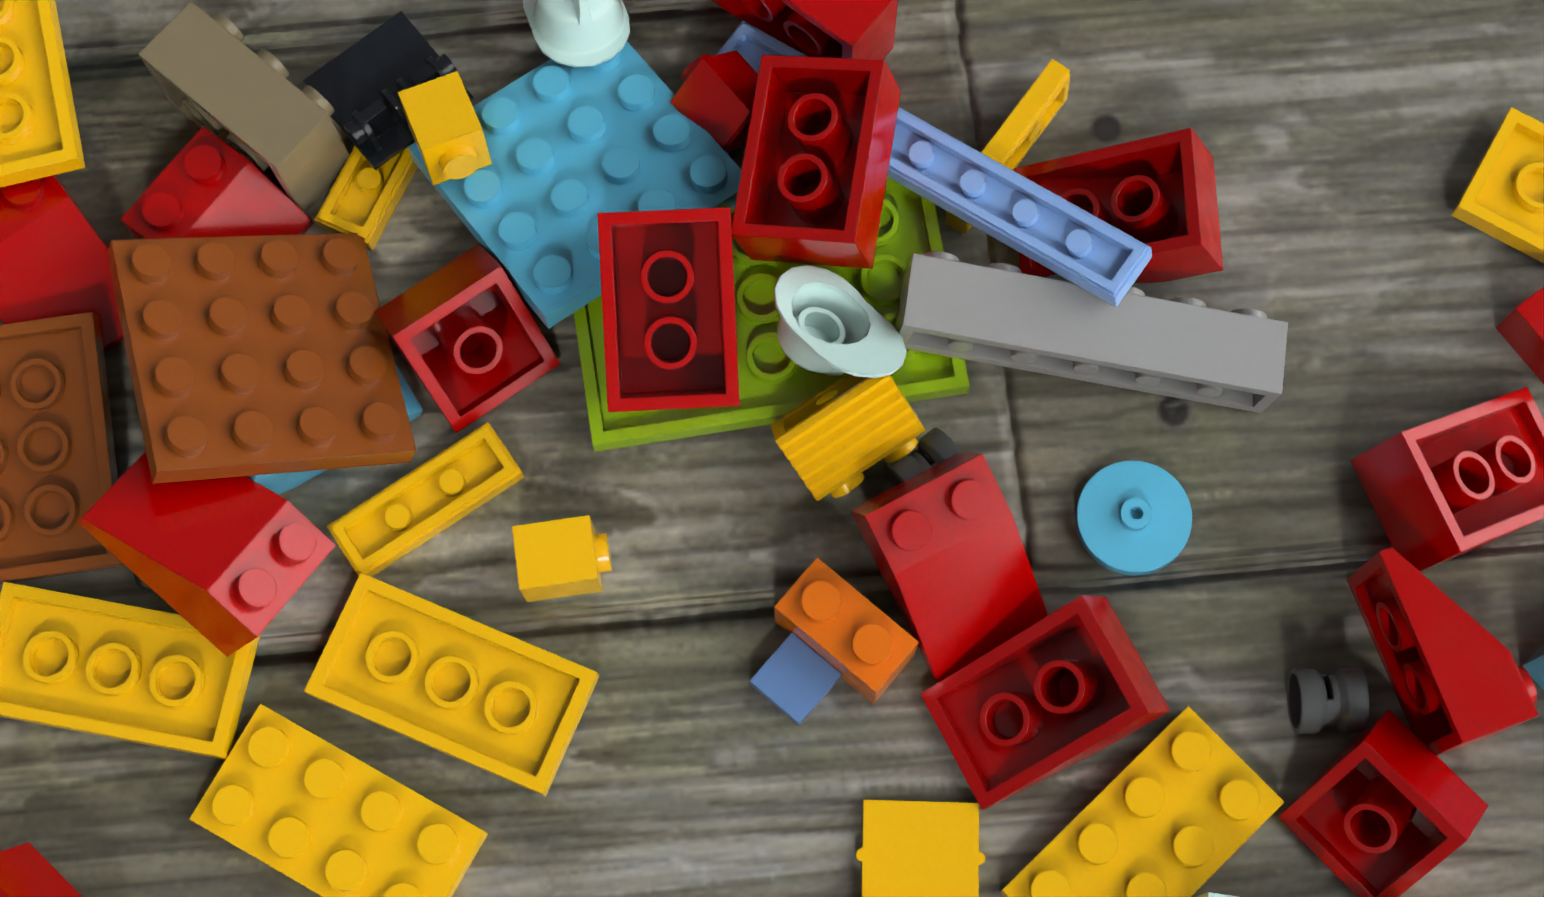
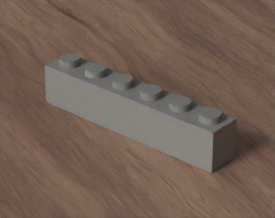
M930 251L923 255L913 253L902 276L895 329L902 336L906 349L1262 413L1282 395L1288 322L1267 319V315L1264 312L1256 309L1241 308L1230 312L1208 308L1203 301L1191 297H1177L1171 300L1145 296L1142 290L1135 287L1129 289L1116 308L1058 274L1045 278L1023 274L1018 267L1007 263H990L980 266L959 262L958 257L947 252Z

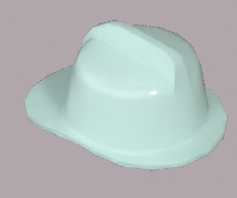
M523 0V8L537 45L543 54L559 64L572 67H586L608 61L625 47L630 35L629 16L623 0Z
M810 265L792 267L779 277L774 288L775 307L780 314L776 325L778 342L783 352L795 364L808 371L824 373L828 376H841L848 373L853 376L868 378L888 376L902 367L907 353L902 336L843 277L828 269Z

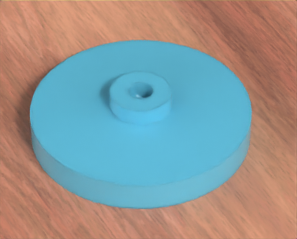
M1122 461L1101 469L1087 482L1076 505L1075 524L1081 544L1098 564L1119 574L1138 576L1150 574L1166 567L1179 555L1190 536L1192 510L1186 492L1170 473L1148 462Z

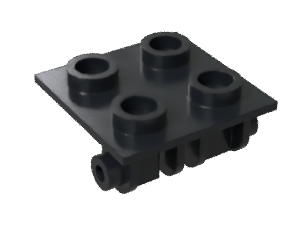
M400 11L304 79L303 82L305 85H309L317 90L332 105L335 112L331 117L342 128L374 170H377L415 142L398 92L457 71V69L446 54L439 56L404 13ZM466 89L470 101H472L474 98L472 94Z

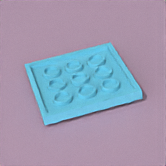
M628 42L612 59L595 66L572 67L549 59L473 106L483 129L492 164L476 170L473 174L463 179H450L434 185V188L480 245L502 266L513 286L548 329L602 295L597 213L731 207V210H733L736 205L742 170L706 130L685 117L671 104L670 101L675 96L674 93ZM416 142L408 146L412 160L432 184Z

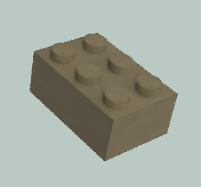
M191 1L138 55L176 110L199 129L204 126L250 160L306 213L336 181L349 157V153L343 143L347 135L330 117L335 112L334 108L313 87L306 85L302 90H299L286 78L289 76V72L269 51L261 48L255 54L241 42L244 39V35L222 13L216 11L210 17Z

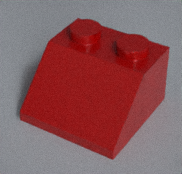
M204 126L201 127L120 219L136 239L302 235L314 224L311 218L250 160Z
M480 244L472 247L374 311L412 371L456 433L561 364L502 266Z
M1388 709L1348 744L1282 811L1278 818L1357 897H1399L1469 839L1488 805Z

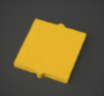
M863 800L862 848L858 849L855 855L857 861L862 863L861 897H979V866L985 862V855L979 852V803Z

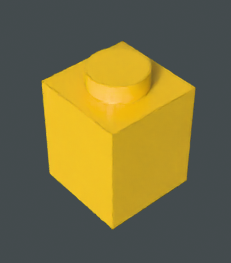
M458 71L398 92L409 128L433 186L450 179H463L473 174L476 170L492 164L483 129Z
M590 515L512 526L519 590L526 602L603 592L601 572L612 571L607 533L596 534Z

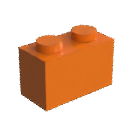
M819 558L812 562L774 606L775 622L789 634L793 632L842 674L841 678L872 704L878 700L912 660L919 642Z

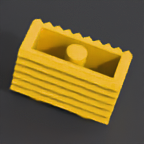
M847 374L845 377L839 378L835 384L829 385L824 391L818 392L813 398L806 400L803 405L797 406L792 412L786 413L781 419L774 421L771 425L774 439L779 448L783 451L817 501L828 494H831L833 498H839L850 493L864 480L863 471L883 458L887 463L902 459L917 446L918 440L916 437L926 431L891 375L868 378Z

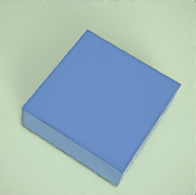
M792 632L750 680V685L796 725L800 726L841 679L842 674Z

